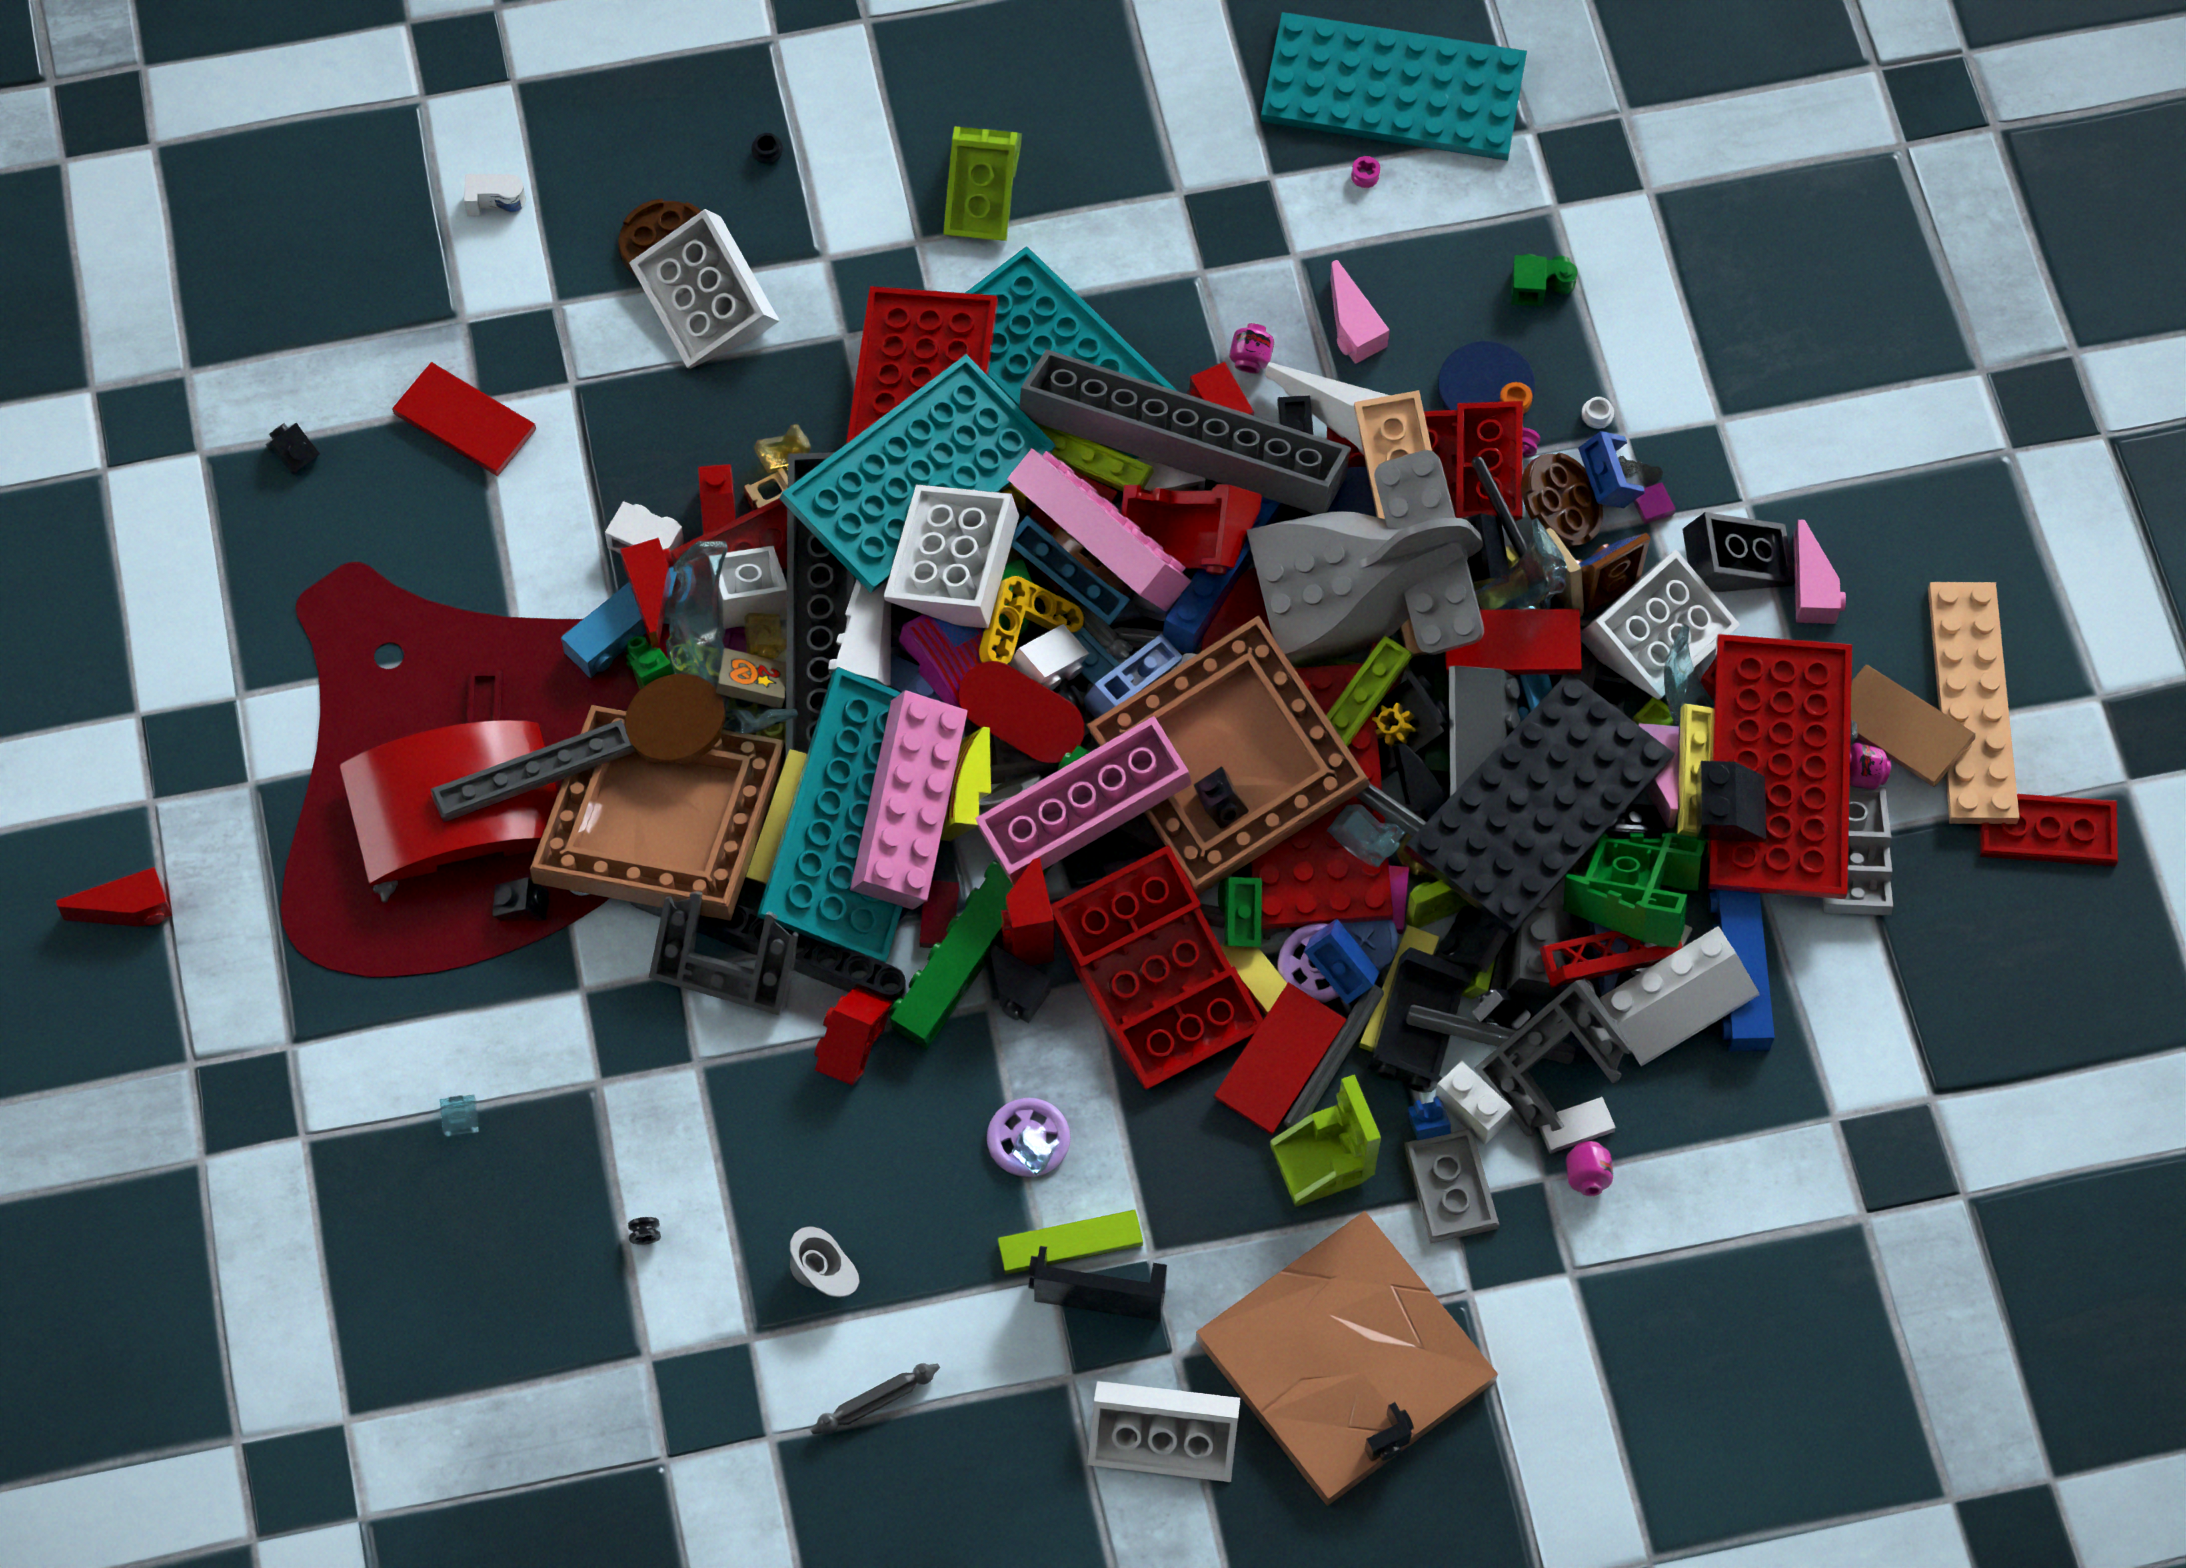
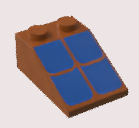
M1647 533L1621 539L1610 546L1609 544H1604L1593 553V556L1584 561L1581 559L1576 560L1582 570L1583 614L1585 616L1621 596L1641 578L1650 542V536Z

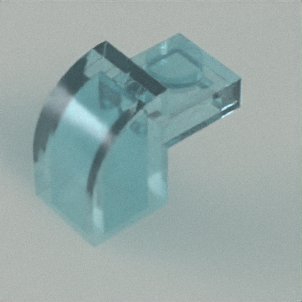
M1346 805L1327 829L1346 850L1374 867H1379L1385 858L1391 856L1398 849L1399 840L1405 834L1397 824L1380 823L1363 805Z

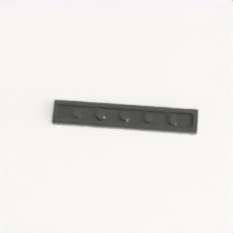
M618 720L430 789L431 796L444 823L634 753V747L629 741L622 720Z

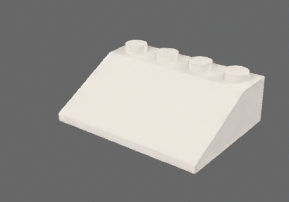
M706 209L629 262L686 367L689 369L755 339L779 322L721 216Z
M916 485L885 590V601L955 625L988 628L1019 519L1012 494Z
M1675 549L1652 567L1580 633L1581 641L1598 661L1659 700L1716 648L1718 634L1730 635L1740 624Z

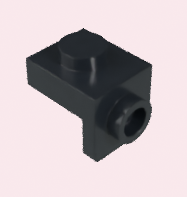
M285 423L281 424L269 433L272 440L265 444L269 450L273 449L291 474L296 473L320 455L297 423L289 427Z
M1222 766L1194 784L1205 811L1219 828H1225L1249 812L1246 804L1238 796L1228 773Z
M530 878L495 885L492 916L500 921L529 915L538 921L546 920L549 903L548 889L540 884L533 883V880Z
M1492 989L1481 997L1479 1001L1481 1004L1473 1011L1479 1022L1497 1023L1498 1026L1519 1030L1534 1017L1532 1011L1515 990Z
M1395 1402L1388 1405L1386 1414L1392 1427L1366 1439L1364 1450L1371 1462L1378 1458H1381L1382 1461L1391 1459L1401 1452V1447L1410 1443L1411 1430L1414 1429L1412 1420L1405 1409L1399 1410Z

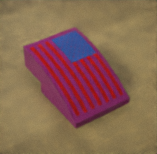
M922 614L902 626L899 642L920 664L918 673L945 703L961 708L959 703V685L963 676L970 668L982 663L979 656V648L983 632L980 627L955 625Z

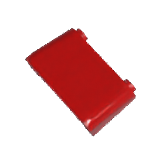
M1124 485L1121 515L1134 522L1144 535L1156 541L1163 547V551L1178 560L1186 567L1185 569L1206 570L1208 574L1226 575L1227 570L1234 569L1248 538L1246 530L1252 529L1261 510L1262 495L1232 485H1216L1212 491H1170L1163 488H1155V490L1149 491L1142 489L1140 485Z

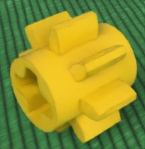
M1395 703L1393 709H1387L1382 705V712L1379 716L1372 718L1379 727L1375 731L1378 738L1385 737V743L1392 747L1395 741H1401L1406 744V737L1409 733L1416 731L1409 723L1414 715L1410 711L1402 713L1403 707L1399 703ZM1397 720H1398V721H1399L1398 726H1395V725H1394V726H1392L1391 729H1390V728H1389L1390 724H1396V722H1397Z

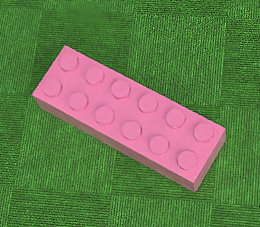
M1031 448L1007 480L1136 593L1167 612L1191 582L1182 573L1186 567L1171 555L1166 554L1163 551V547L1149 536L1144 535L1134 522L1122 516L1112 503L1100 497L1096 493L1097 490L1085 480L1078 478L1074 474L1075 471L1063 461L1058 460L1048 451L1041 455Z
M907 690L891 701L851 882V891L912 910L928 900L968 710Z
M1153 716L975 819L981 834L1014 886L1033 859L1040 858L1042 870L1192 784L1188 769L1157 719Z

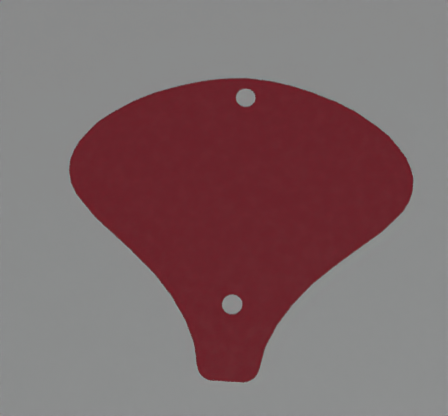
M349 562L341 565L300 594L296 602V612L312 643L319 673L320 721L317 751L307 793L286 863L281 899L282 923L290 941L298 952L312 962L327 969L366 977H398L436 973L468 966L543 939L576 922L610 899L593 894L579 896L570 890L542 885L549 892L546 920L538 921L529 915L503 921L496 919L492 916L495 885L523 878L532 879L530 868L537 850L506 857L503 856V852H497L437 865V872L397 880L398 886H396L394 893L390 895L387 903H383L380 895L373 891L375 885L369 886L340 771V764L372 748L406 736L437 728L466 724L469 671L502 670L501 721L511 720L539 723L545 747L580 735L591 705L627 711L631 701L640 691L633 670L629 669L626 665V652L623 651L618 655L607 670L598 672L590 678L564 653L561 637L583 619L505 617L458 609L424 599L395 586L372 567L361 562ZM663 623L660 643L656 648H660L671 662L675 674L679 673L675 667L674 654L680 646L695 644L714 648L705 638L692 630L674 624ZM646 632L643 636L646 638L647 642L651 644L648 634ZM394 643L402 648L404 658L397 667L385 669L376 664L374 654L381 645ZM689 655V658L684 660L685 666H690L691 662H696L693 655ZM705 658V664H702L703 670H707L706 663L708 658ZM721 660L717 661L713 666L715 673L719 674ZM710 682L715 688H717V683ZM721 695L727 713L729 696ZM563 779L555 781L557 793H559Z

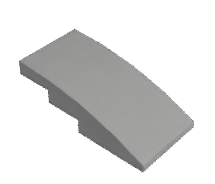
M1850 786L1846 899L1822 898L1823 913L1892 915V864L1889 847L1891 829L1886 787L1870 790Z

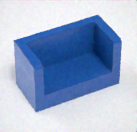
M1599 431L1581 445L1578 450L1597 503L1624 509L1643 495L1645 491L1643 486L1626 482L1616 451L1627 444L1626 437Z
M1335 919L1309 939L1304 953L1346 1004L1373 987L1380 972L1338 919Z

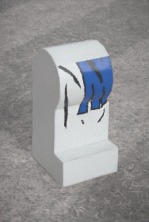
M465 174L464 203L467 216H480V209L502 208L509 212L522 209L526 203L522 180L516 175Z

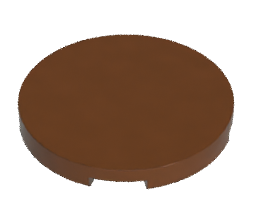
M663 198L648 201L635 208L623 221L618 240L620 256L626 268L636 276L629 262L696 216L701 210L689 202L663 201Z
M1560 452L1557 454L1540 455L1527 465L1521 482L1522 498L1526 511L1539 531L1548 528L1553 529L1568 548L1579 547L1592 540L1602 526L1603 504H1598L1586 469L1574 458Z
M1058 526L1051 533V536L1068 553L1119 593L1126 597L1130 596L1133 589L1061 526Z
M691 674L664 676L642 688L631 701L625 717L626 734L636 753L651 763L680 762L681 765L687 764L708 753L719 741L725 722L726 708L721 695L716 693V688L709 681Z

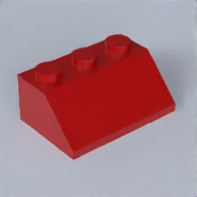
M1040 858L1031 861L1007 894L1006 909L1001 910L1003 950L1030 966L1054 961V918Z

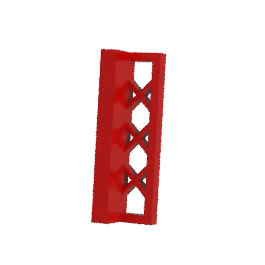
M1610 931L1544 945L1539 950L1550 986L1553 988L1571 984L1581 979L1590 980L1650 967L1683 948L1680 940L1678 948L1670 946L1661 947L1658 945L1647 948L1640 943V940L1617 931ZM1618 938L1630 945L1628 952L1617 954L1610 948L1614 940ZM1585 945H1591L1600 951L1599 958L1587 960L1582 957L1581 953ZM1560 951L1571 958L1569 965H1564L1557 969L1552 952Z

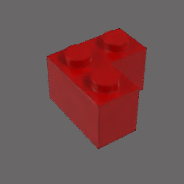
M854 987L846 996L842 995L836 1007H830L824 1018L823 1026L827 1027L825 1037L820 1038L814 1052V1056L818 1057L815 1071L854 1085L864 1074L873 1043L885 1030L893 1001L858 987Z

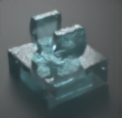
M459 1095L440 1099L444 1136L479 1132L475 1095Z
M1027 1127L1019 1134L1012 1153L1037 1176L1046 1169L1050 1157L1055 1152L1059 1142L1055 1139L1050 1144H1047L1042 1139L1046 1131L1044 1127L1037 1128L1035 1131Z

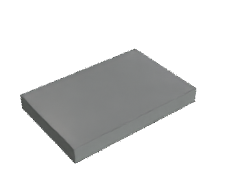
M1472 1128L1451 1132V1134L1404 1143V1151L1430 1244L1499 1228V1221Z

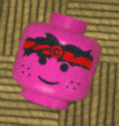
M1249 323L1247 328H1240L1235 331L1229 357L1235 363L1236 369L1246 373H1259L1260 369H1265L1271 361L1275 341L1266 332V327L1260 324Z
M1861 743L1853 744L1850 747V786L1874 790L1879 785H1884L1888 780L1891 770V761L1887 759L1885 751Z
M1593 1141L1581 1142L1568 1153L1566 1167L1568 1183L1571 1188L1585 1196H1596L1612 1184V1157L1610 1152L1599 1143Z

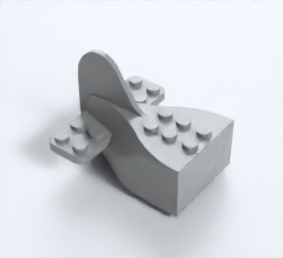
M1422 450L1385 461L1378 465L1374 476L1385 519L1355 512H1329L1246 530L1272 636L1294 669L1310 667L1327 660L1341 658L1372 647L1373 642L1379 643L1384 635L1390 637L1409 618L1411 619L1418 647L1428 655H1436L1471 645L1483 637L1484 625L1467 562L1469 557L1479 552L1483 547L1481 534L1469 521L1455 517L1442 463L1433 451Z

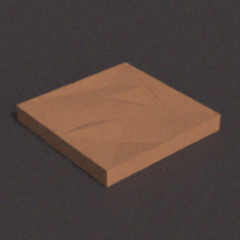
M1259 616L1087 724L1099 746H1102L1153 716L1157 719L1188 769L1192 785L1143 813L1164 846L1170 845L1197 896L1370 786L1368 777ZM1221 766L1228 773L1238 796L1249 810L1247 814L1223 829L1219 828L1207 814L1194 787L1195 783Z
M591 705L581 734L618 720H622L625 726L627 711ZM722 729V736L716 745L699 759L681 765L680 762H658L654 764L643 759L634 750V753L564 778L530 868L533 883L629 902L633 901L663 908L664 900L668 896H671L675 902L690 899L689 895L691 892L699 891L703 892L700 915L730 921L786 760L785 740Z
M1363 1211L1285 1267L1281 1272L1271 1277L1196 1331V1341L1326 1506L1391 1460L1382 1461L1381 1458H1378L1371 1462L1364 1450L1367 1438L1392 1427L1386 1415L1388 1405L1395 1402L1400 1411L1405 1409L1414 1426V1429L1411 1430L1410 1443L1400 1448L1402 1452L1493 1385L1498 1376L1496 1370L1366 1211Z

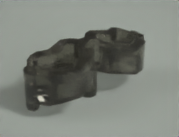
M1624 456L1618 457L1625 479L1637 475L1638 479L1647 486L1657 483L1663 477V470L1658 466L1642 465L1641 461L1635 462L1634 460H1627Z

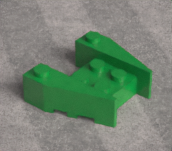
M1630 833V839H1609L1608 834H1604L1580 860L1579 870L1587 872L1586 876L1566 874L1563 911L1642 942L1653 943L1661 947L1670 946L1678 948L1685 927L1687 894L1659 889L1661 885H1666L1680 890L1698 891L1705 872L1707 840H1697V837L1679 835L1677 833H1662L1661 839H1644L1643 833Z

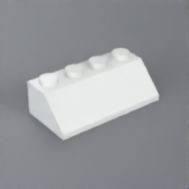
M1719 926L1603 995L1600 997V1000L1610 1016L1617 1020V1026L1630 1045L1631 1052L1640 1066H1643L1760 994L1735 950Z
M1097 1381L1088 1465L1231 1482L1240 1398Z

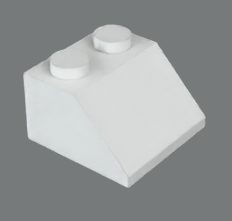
M774 546L709 555L715 603L723 629L787 619V584Z

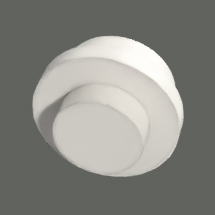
M1594 397L1584 404L1581 413L1582 419L1592 428H1605L1613 421L1614 408L1607 399Z

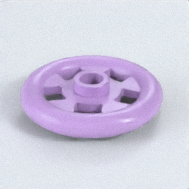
M1313 923L1300 927L1286 939L1278 956V972L1286 983L1290 982L1319 1002L1326 1003L1338 998V993L1332 986L1318 990L1316 981L1323 980L1325 977L1317 968H1312V961L1305 953H1303L1300 960L1293 956L1301 943L1307 946L1309 939L1328 925L1326 923ZM1300 968L1304 975L1308 977L1301 985L1293 976Z
M1021 1098L1005 1104L995 1113L987 1130V1145L992 1158L1002 1169L1020 1177H1037L1052 1171L1063 1161L1070 1146V1129L1063 1114L1054 1105L1037 1098ZM1034 1112L1047 1118L1044 1125L1030 1120ZM1016 1115L1021 1122L1016 1124L1013 1130H1010L1005 1123L1012 1116ZM1030 1131L1035 1134V1137L1032 1140H1025L1022 1135ZM1047 1133L1056 1134L1055 1147L1044 1146ZM1008 1139H1011L1016 1151L1010 1154L1004 1151L1001 1144ZM1039 1153V1162L1025 1163L1024 1154Z

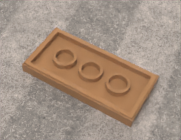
M1867 664L1852 680L1851 734L1869 746L1884 750L1889 759L1933 787L1938 784L1975 740L1974 732Z

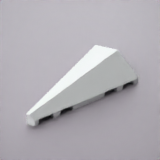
M1268 363L1265 372L1268 380L1272 379L1289 396L1310 395L1312 414L1340 437L1347 438L1364 455L1354 402L1390 395L1275 363Z
M856 580L845 613L847 617L845 633L838 634L836 641L841 647L837 659H830L828 669L833 672L837 667H840L890 688L891 602L884 599L888 581L870 593Z

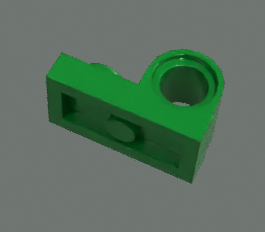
M1227 877L1222 879L1219 883L1217 897L1220 911L1225 912L1224 946L1261 947L1262 878Z

